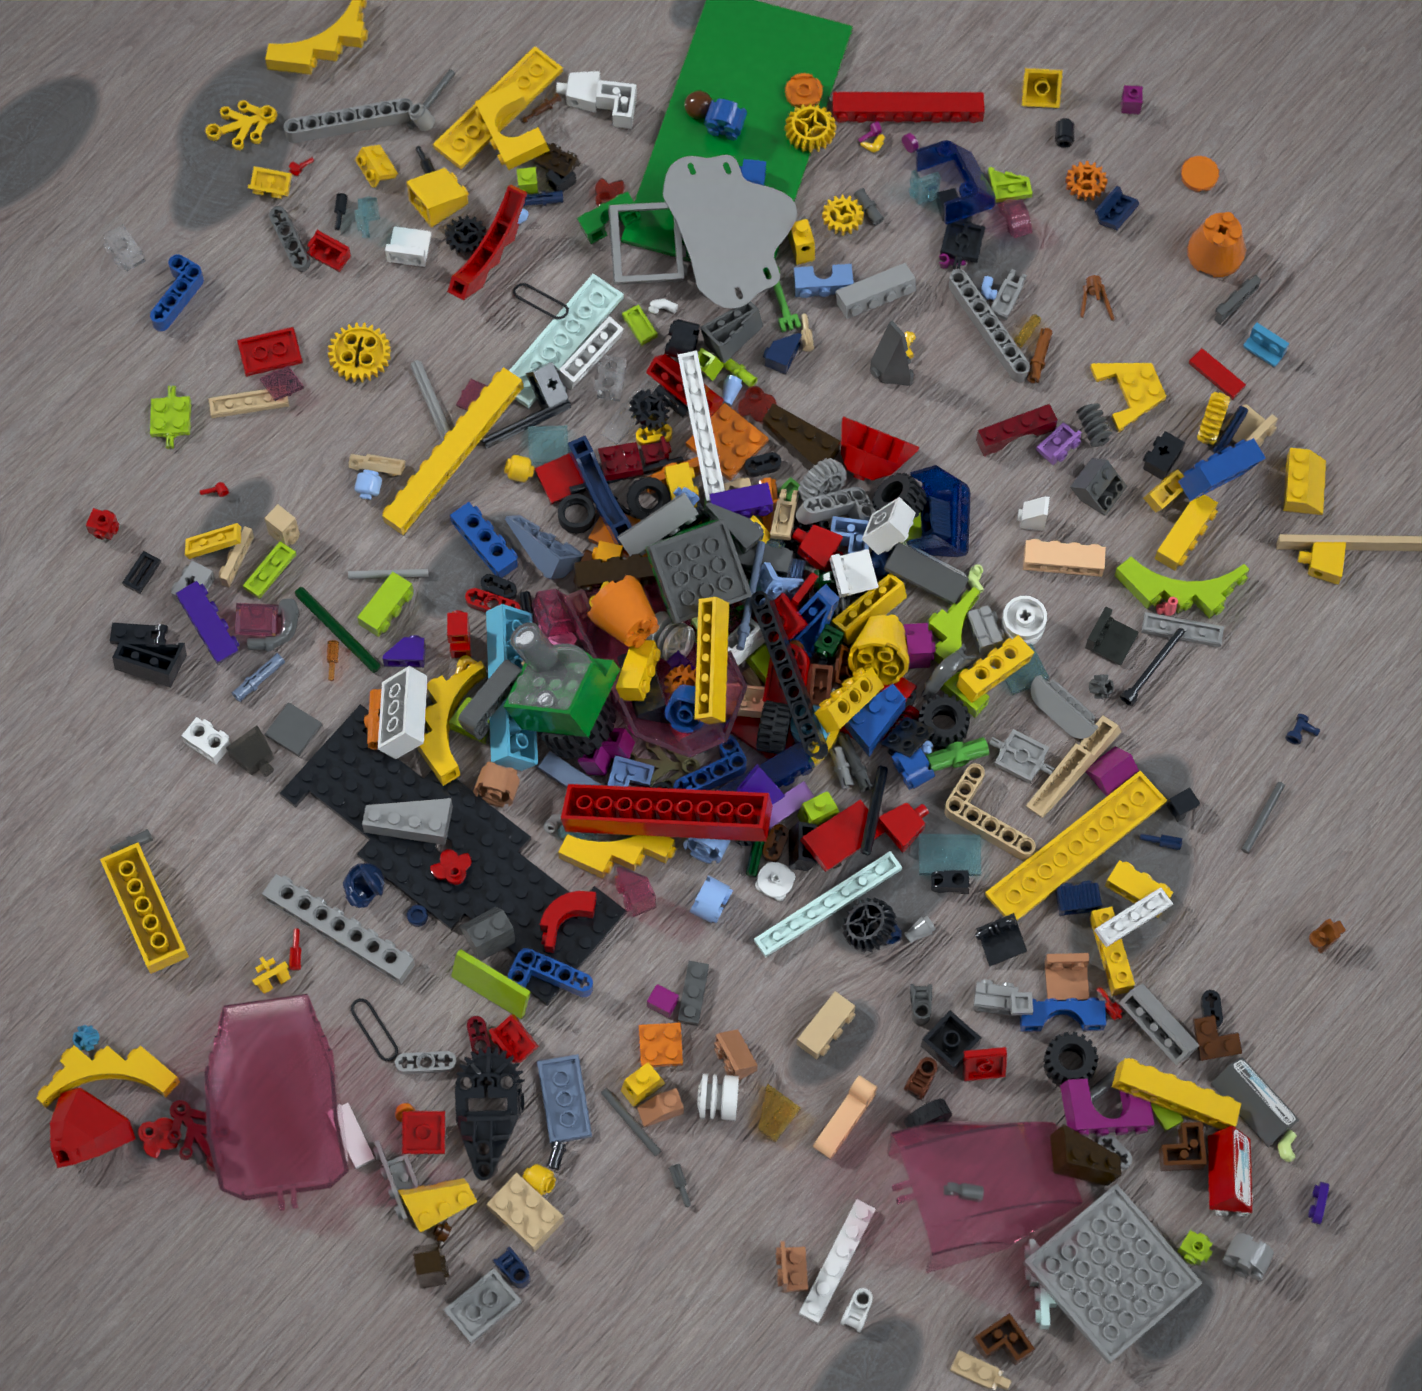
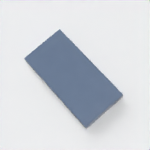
M579 1055L537 1061L550 1144H553L554 1141L562 1143L591 1138L592 1132Z

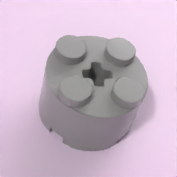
M1237 1233L1222 1262L1235 1268V1273L1240 1277L1246 1278L1248 1275L1258 1281H1262L1273 1258L1274 1251L1262 1241H1259V1243L1252 1241L1253 1237L1250 1235Z

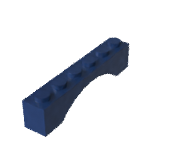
M586 435L568 443V452L614 543L623 546L617 537L632 526L616 501Z

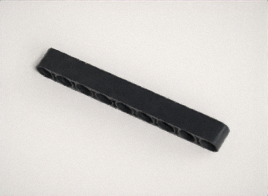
M756 591L751 596V605L806 754L815 759H823L828 754V746L818 719L814 714L812 702L776 604L770 595L763 591ZM765 598V603L760 606L761 599ZM772 616V621L766 624L767 618ZM779 634L778 640L773 642V637ZM785 652V658L780 661V655ZM792 670V676L786 679L787 673ZM799 689L798 696L793 698V692ZM805 707V714L800 716V710ZM812 726V732L807 735V728ZM819 744L818 752L813 753V748Z

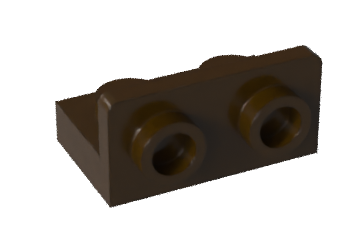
M547 143L550 151L537 156L534 161L535 164L549 171L552 169L563 178L574 171L576 166L579 167L580 165L578 156L571 151L565 152L555 143Z

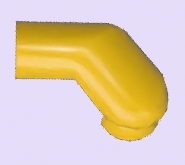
M906 331L904 333L908 346L906 354L907 357L912 359L914 354L910 344L915 340L916 336L913 332Z

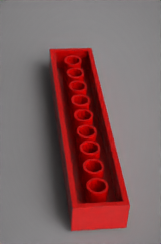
M568 784L560 819L565 832L767 842L773 805L769 793Z

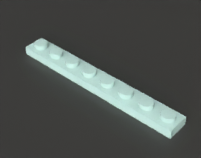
M891 851L754 938L755 944L766 958L901 871L902 866Z

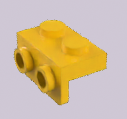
M381 145L362 147L355 158L357 165L372 188L377 187L380 180L394 179L398 174Z
M254 166L251 184H248V188L253 190V194L264 195V192L271 193V197L282 199V196L289 195L292 174Z

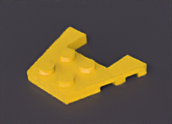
M1093 363L1090 366L1096 382L1116 377L1129 409L1112 414L1111 418L1117 432H1121L1128 424H1132L1142 414L1149 412L1166 399V394L1152 363Z

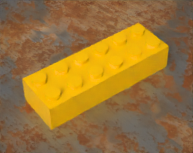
M137 842L101 858L100 861L150 974L188 958L189 955L139 843Z

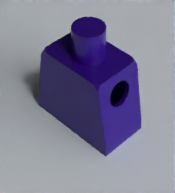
M758 764L737 788V792L769 793L772 805L785 797L784 793Z

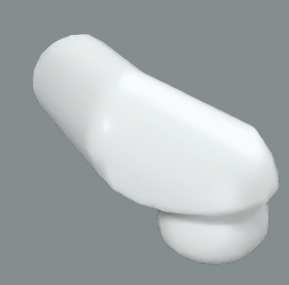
M666 299L652 300L649 311L657 314L659 309H665L675 313L678 304Z

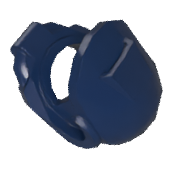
M356 864L349 870L343 880L345 898L352 907H368L375 896L383 895L384 877L382 871L373 864Z

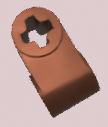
M930 1057L923 1058L914 1073L909 1077L903 1090H909L918 1095L919 1099L923 1100L936 1075V1061ZM931 1065L933 1071L925 1073L922 1070V1066Z

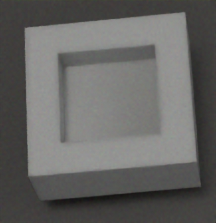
M1032 992L1010 994L1011 1015L1033 1014Z

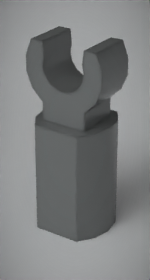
M948 1182L947 1185H944L943 1194L958 1196L959 1199L980 1202L983 1199L984 1188L978 1185L966 1183L958 1185L957 1183Z

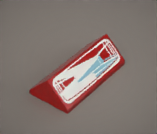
M1232 1125L1208 1135L1209 1210L1252 1213L1251 1139Z

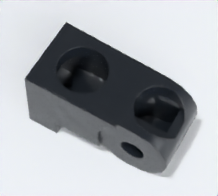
M969 870L932 872L931 891L937 893L961 892V894H969Z

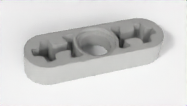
M450 1051L402 1053L397 1056L395 1066L401 1074L443 1073L453 1071L457 1066V1060ZM426 1057L432 1060L431 1066L428 1068L421 1067L420 1061ZM434 1057H438V1061H445V1057H449L450 1061L453 1062H450L449 1066H445L444 1063H438L439 1067H435L436 1061ZM413 1058H417L416 1064L418 1068H414V1064H408L407 1068L399 1065V1063H403V1059H407L408 1063H414Z

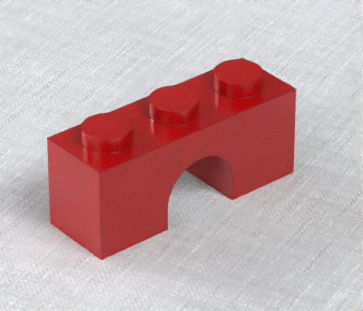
M456 610L452 613H447L448 643H450L451 658H461L464 655L471 657V631L468 612Z

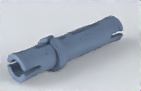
M276 653L253 675L246 677L244 682L231 692L234 698L241 702L249 693L256 691L264 680L285 663L284 659Z

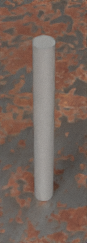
M428 569L348 571V579L388 578L392 571L401 577H428L429 572Z

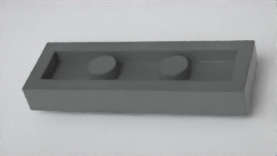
M1255 275L1251 280L1249 278L1245 280L1238 292L1235 290L1225 304L1222 302L1216 308L1214 320L1219 325L1259 289L1261 279Z
M688 961L678 1023L699 1026L709 964Z

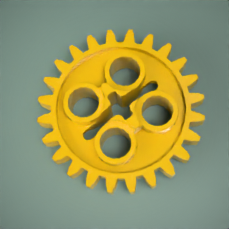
M356 322L354 328L348 324V330L341 328V334L335 332L336 339H330L332 344L328 346L330 366H333L334 372L338 371L339 377L345 374L346 381L350 377L353 378V383L356 382L357 378H360L361 383H363L365 377L371 381V375L378 378V371L384 373L383 366H389L387 360L391 359V347L389 346V339H386L385 333L381 334L380 328L374 331L373 325L366 328V323H363L362 327H359ZM361 338H363V341H362V344H361L362 351H360V339H361ZM350 341H355L354 344H348ZM368 344H375L372 347L367 346ZM357 354H359V365H358V367H356V364H357V361H358V359H357ZM347 358H351V359H352L351 361H348V362L344 361V360L347 359ZM365 361H371L369 364H364Z

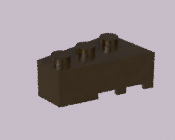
M1065 1124L1050 1135L1054 1174L1105 1186L1110 1185L1122 1175L1119 1155Z

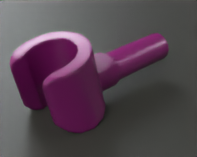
M872 123L870 125L871 131L859 138V143L872 136L877 137L878 134H882L880 123Z
M939 255V260L945 261L939 262V266L942 269L953 265L954 260L949 259L948 255ZM962 261L961 265H966V261Z

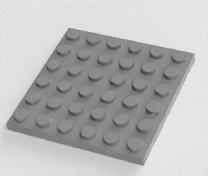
M1117 1183L1023 1261V1265L1108 1364L1202 1284L1200 1279Z

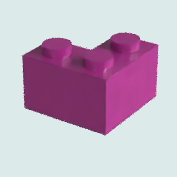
M928 623L904 624L909 655L908 669L930 668L931 661H934L936 647L935 641H933L932 630H928Z
M614 728L613 732L609 733L610 737L608 740L604 741L599 749L596 748L593 750V753L589 755L584 754L583 757L578 759L577 762L588 775H606L611 759L615 758V755L627 759L630 758L635 741L625 728Z

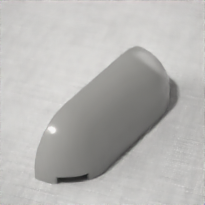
M1041 675L1035 677L1031 684L1033 701L1069 735L1078 739L1090 737L1097 730L1098 725H1095L1094 722L1095 716L1053 679L1049 682L1043 679Z

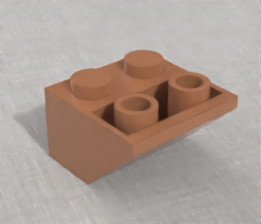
M738 1029L716 1034L714 1052L719 1060L723 1059L725 1064L724 1070L727 1075L739 1076V1080L757 1071L758 1065Z

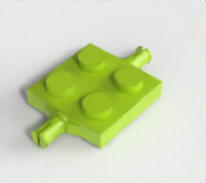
M172 385V388L168 386L167 397L151 399L150 435L151 437L166 438V448L170 449L171 447L173 449L174 438L181 435H190L191 398L190 396L177 397L176 386Z

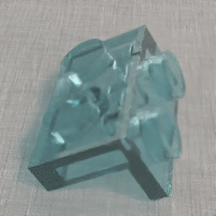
M913 170L911 179H909L910 188L908 191L910 197L915 199L918 205L926 201L931 202L935 200L941 181L938 171L920 178L917 171Z
M376 197L358 199V210H355L357 230L361 231L362 238L370 237L369 221L380 220Z

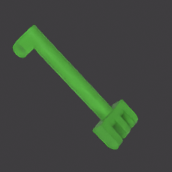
M767 269L768 277L771 279L770 271ZM778 282L773 288L783 318L778 320L783 333L786 332L785 324L788 325L789 330L794 329L792 322H795L796 328H800L801 324L797 314H790L780 282Z

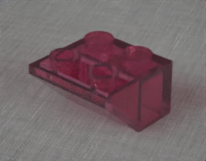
M622 867L616 868L617 876H614L615 886L619 895L623 894V904L627 913L631 911L632 916L636 917L655 909L656 895L648 877Z

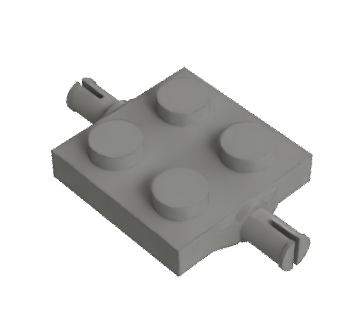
M1014 729L1004 742L994 737L990 740L989 745L1000 749L994 766L1030 784L1035 774L1040 770L1051 775L1055 769L1044 763L1045 756L1049 751L1048 746Z

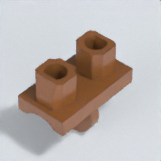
M1330 918L1310 933L1309 941L1312 946L1318 948L1319 953H1323L1346 930L1340 920L1333 923Z

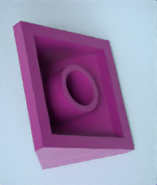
M1115 746L1096 760L1085 773L1107 797L1138 773L1139 769L1130 753Z

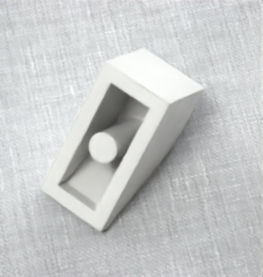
M1045 496L1024 502L1023 509L1018 510L1017 521H1021L1020 528L1044 531L1048 515L1049 497Z

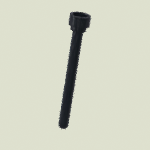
M1183 628L1177 629L1133 687L1123 691L1120 699L1129 706L1135 704L1138 700L1137 697L1140 689L1184 635L1185 631Z

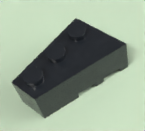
M120 641L112 658L115 670L171 688L187 654L185 643L173 645L166 644V642L147 644L143 641Z

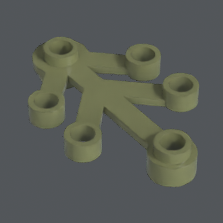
M653 738L646 741V749L649 752H653L659 760L637 758L633 752H631L629 758L630 760L653 765L657 769L653 772L651 784L648 788L653 787V783L670 770L678 771L670 779L666 778L662 781L670 783L671 789H673L677 779L700 769L699 762L694 758H687L678 748L677 742L673 740L667 742L666 751L669 754H674L679 762H672L658 746L657 740ZM649 743H654L656 746L653 747V748H650V747L648 746V744H649ZM670 745H674L676 748L674 750H670L668 747ZM688 766H692L694 769L692 771H688L686 768Z

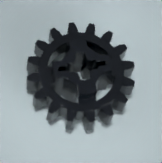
M466 215L465 219L458 216V221L452 219V225H447V231H445L447 245L450 244V250H456V254L463 252V255L466 256L467 252H470L473 255V250L478 248L486 235V227L483 226L482 221L477 222L475 216L472 220L469 219V215Z
M642 389L632 397V400L629 402L632 407L629 408V411L633 412L631 418H636V425L640 423L643 430L647 427L648 431L651 432L653 429L657 431L667 424L666 421L670 417L666 414L670 410L665 408L668 403L662 402L663 396L658 397L656 391L651 393L650 389L646 391Z

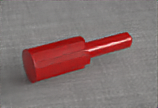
M298 928L294 929L293 947H290L288 969L291 971L301 970L302 950L299 947L300 929Z

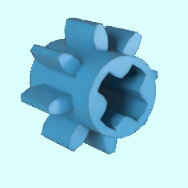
M92 1025L78 1026V1032H74L73 1043L80 1051L94 1050V1045L99 1042V1033Z

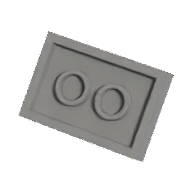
M493 1268L448 1305L444 1312L472 1344L522 1303V1301L496 1269Z

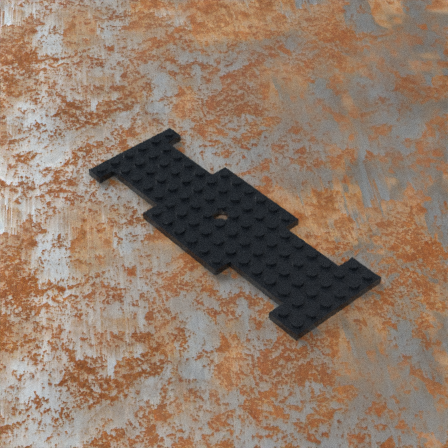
M361 704L280 792V796L295 808L310 793L365 836L369 841L357 853V856L365 863L377 866L382 871L385 879L418 905L423 906L428 913L451 931L464 916L472 920L494 907L504 910L513 926L516 943L506 948L516 956L520 950L528 948L579 970L627 913L623 907L594 886L591 889V892H596L597 898L594 917L575 916L565 920L558 929L554 953L545 952V945H542V936L545 931L540 930L541 918L547 907L555 899L569 893V891L520 854L523 848L530 842L531 836L481 797H476L474 792L458 779H454L443 786L432 770L425 778H422L398 758L395 759L380 750L368 748V735L365 733L367 727L364 724V717L369 714V710ZM451 798L453 808L447 839L452 843L451 850L455 851L458 856L464 853L469 854L471 866L466 870L465 880L459 885H453L447 879H437L430 870L431 865L440 863L441 852L436 849L437 844L364 833L362 822L366 805ZM525 957L522 961L529 964L532 958ZM544 965L540 970L548 972L551 970V967ZM565 973L559 978L565 981L570 978V975ZM517 975L515 978L516 982L523 980L521 975ZM531 976L525 987L546 1006L562 989L534 976Z

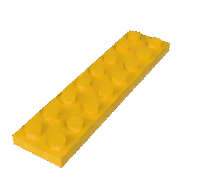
M534 46L481 98L516 82L528 106L563 72V67ZM476 103L433 143V148L460 170L490 142V139H493L491 134H486L482 126L485 124L484 119L479 120L475 109L478 108ZM527 106L508 114L501 121L499 132Z

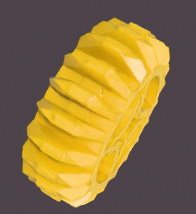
M811 103L808 107L802 104L801 109L796 107L794 112H790L789 117L786 119V137L789 139L790 144H795L796 149L802 147L803 152L806 149H809L810 153L813 149L819 152L820 147L825 149L827 144H831L832 139L835 137V119L832 117L831 111L826 112L825 107L819 109L818 104L816 107H812Z
M1213 392L1211 394L1197 435L1198 441L1207 445H1214L1216 443L1230 403L1229 396L1220 392Z

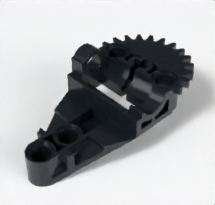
M491 1046L487 1047L486 1053L483 1048H478L479 1055L472 1051V1059L467 1056L464 1058L467 1065L462 1063L459 1065L464 1071L456 1073L459 1077L456 1080L455 1086L456 1122L473 1172L482 1181L496 1175L498 1162L503 1159L502 1154L511 1138L517 1120L521 1118V1113L524 1112L525 1104L524 1094L522 1093V1083L525 1082V1079L519 1077L524 1072L523 1070L516 1071L520 1063L512 1064L514 1056L512 1055L507 1059L508 1051L506 1050L500 1055L499 1047H496L492 1053ZM507 1076L513 1080L512 1087H508L505 1084ZM465 1077H468L471 1080L472 1084L470 1088H467L464 1085ZM485 1080L491 1081L492 1085L485 1084ZM488 1090V1098H507V1110H469V1098H486ZM482 1143L489 1146L488 1154L481 1150ZM483 1164L490 1168L489 1175H485L482 1172Z

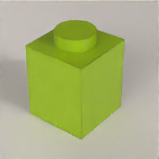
M536 167L517 169L518 188L527 192V194L538 193Z
M701 348L698 352L701 373L714 381L724 365L716 356Z

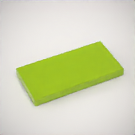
M460 949L456 953L451 977L511 1014H514L519 1019H522L526 1012L530 991Z

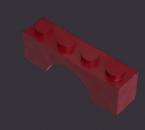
M1047 404L979 429L976 441L985 457L1001 451L1008 443L1019 437L1030 434L1039 437L1056 430L1058 419L1051 405Z

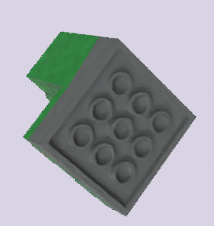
M725 519L709 520L678 531L671 538L645 547L672 624H678L697 617L699 599L718 597L732 604L752 596Z

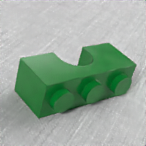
M628 191L617 195L614 199L600 204L597 208L585 212L577 218L590 244L607 236L604 226L609 221V205L635 204ZM639 211L618 212V220L622 222L624 227L641 218Z

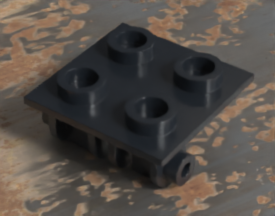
M906 716L880 744L889 748L887 752L891 756L898 752L910 758L936 729Z
M1014 913L976 928L975 936L982 943L989 967L1027 952Z

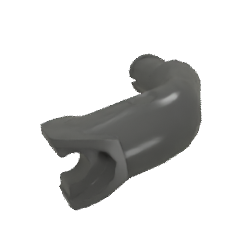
M282 599L279 603L278 615L281 618L279 634L266 636V638H248V650H266V652H270L292 639L297 629L299 608L294 599Z
M965 644L944 659L925 682V688L921 693V696L925 697L924 700L933 699L947 680L975 663L977 659L975 655L966 656L964 654L967 649Z

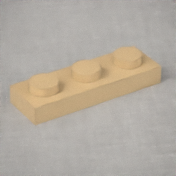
M244 526L241 532V543L235 545L234 549H230L227 556L228 561L220 569L219 577L223 586L230 588L254 539L251 528Z

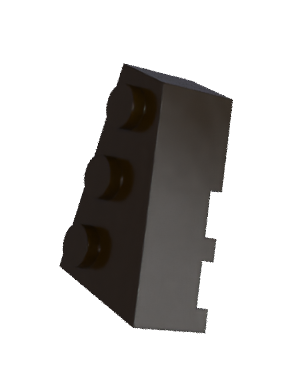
M441 1242L416 1246L413 1257L416 1276L421 1289L446 1285V1278H449L450 1275L445 1255L442 1256Z

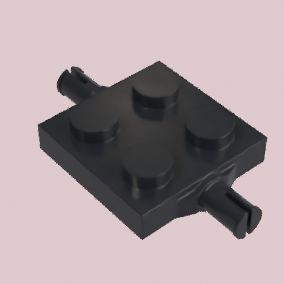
M969 210L965 212L964 220L948 219L940 255L946 254L954 259L952 266L954 270L956 265L957 269H960L962 261L978 262L986 227L971 222L973 212L970 211L969 215Z

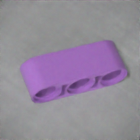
M805 781L786 792L784 798L773 804L769 829L799 810L804 802L815 797Z

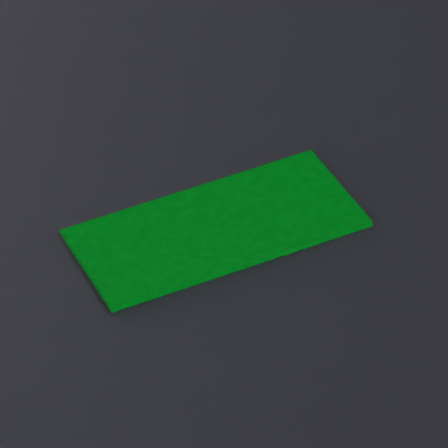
M706 0L635 198V204L666 202L663 196L665 178L670 166L675 161L687 156L712 158L721 155L734 157L739 166H743L744 159L766 161L764 186L785 193L795 203L811 153L809 149L803 152L802 147L796 149L795 144H790L789 139L786 137V119L789 117L790 112H794L796 108L787 101L785 96L786 84L794 75L801 73L813 75L814 78L821 82L823 87L822 98L818 103L819 109L827 108L853 31V26L757 0ZM695 91H703L708 93L714 102H717V99H726L737 103V107L741 110L742 107L745 108L747 115L741 134L737 139L729 140L726 138V135L722 134L713 136L708 133V128L704 125L705 118L695 119L690 117L685 111V100L688 95ZM724 162L723 167L726 174H731L729 164ZM689 163V172L691 175H695L694 165ZM670 209L639 211L641 218L625 226L621 243L676 257L674 221ZM681 238L682 245H685L684 239ZM685 245L686 257H683V259L691 261L690 255ZM780 245L777 247V249H776L775 252H774V259H775V260H776V257H777V254H778ZM765 267V268L763 269V272H764V275H765L766 279L769 280V277H768V274H767V271H766L768 268Z

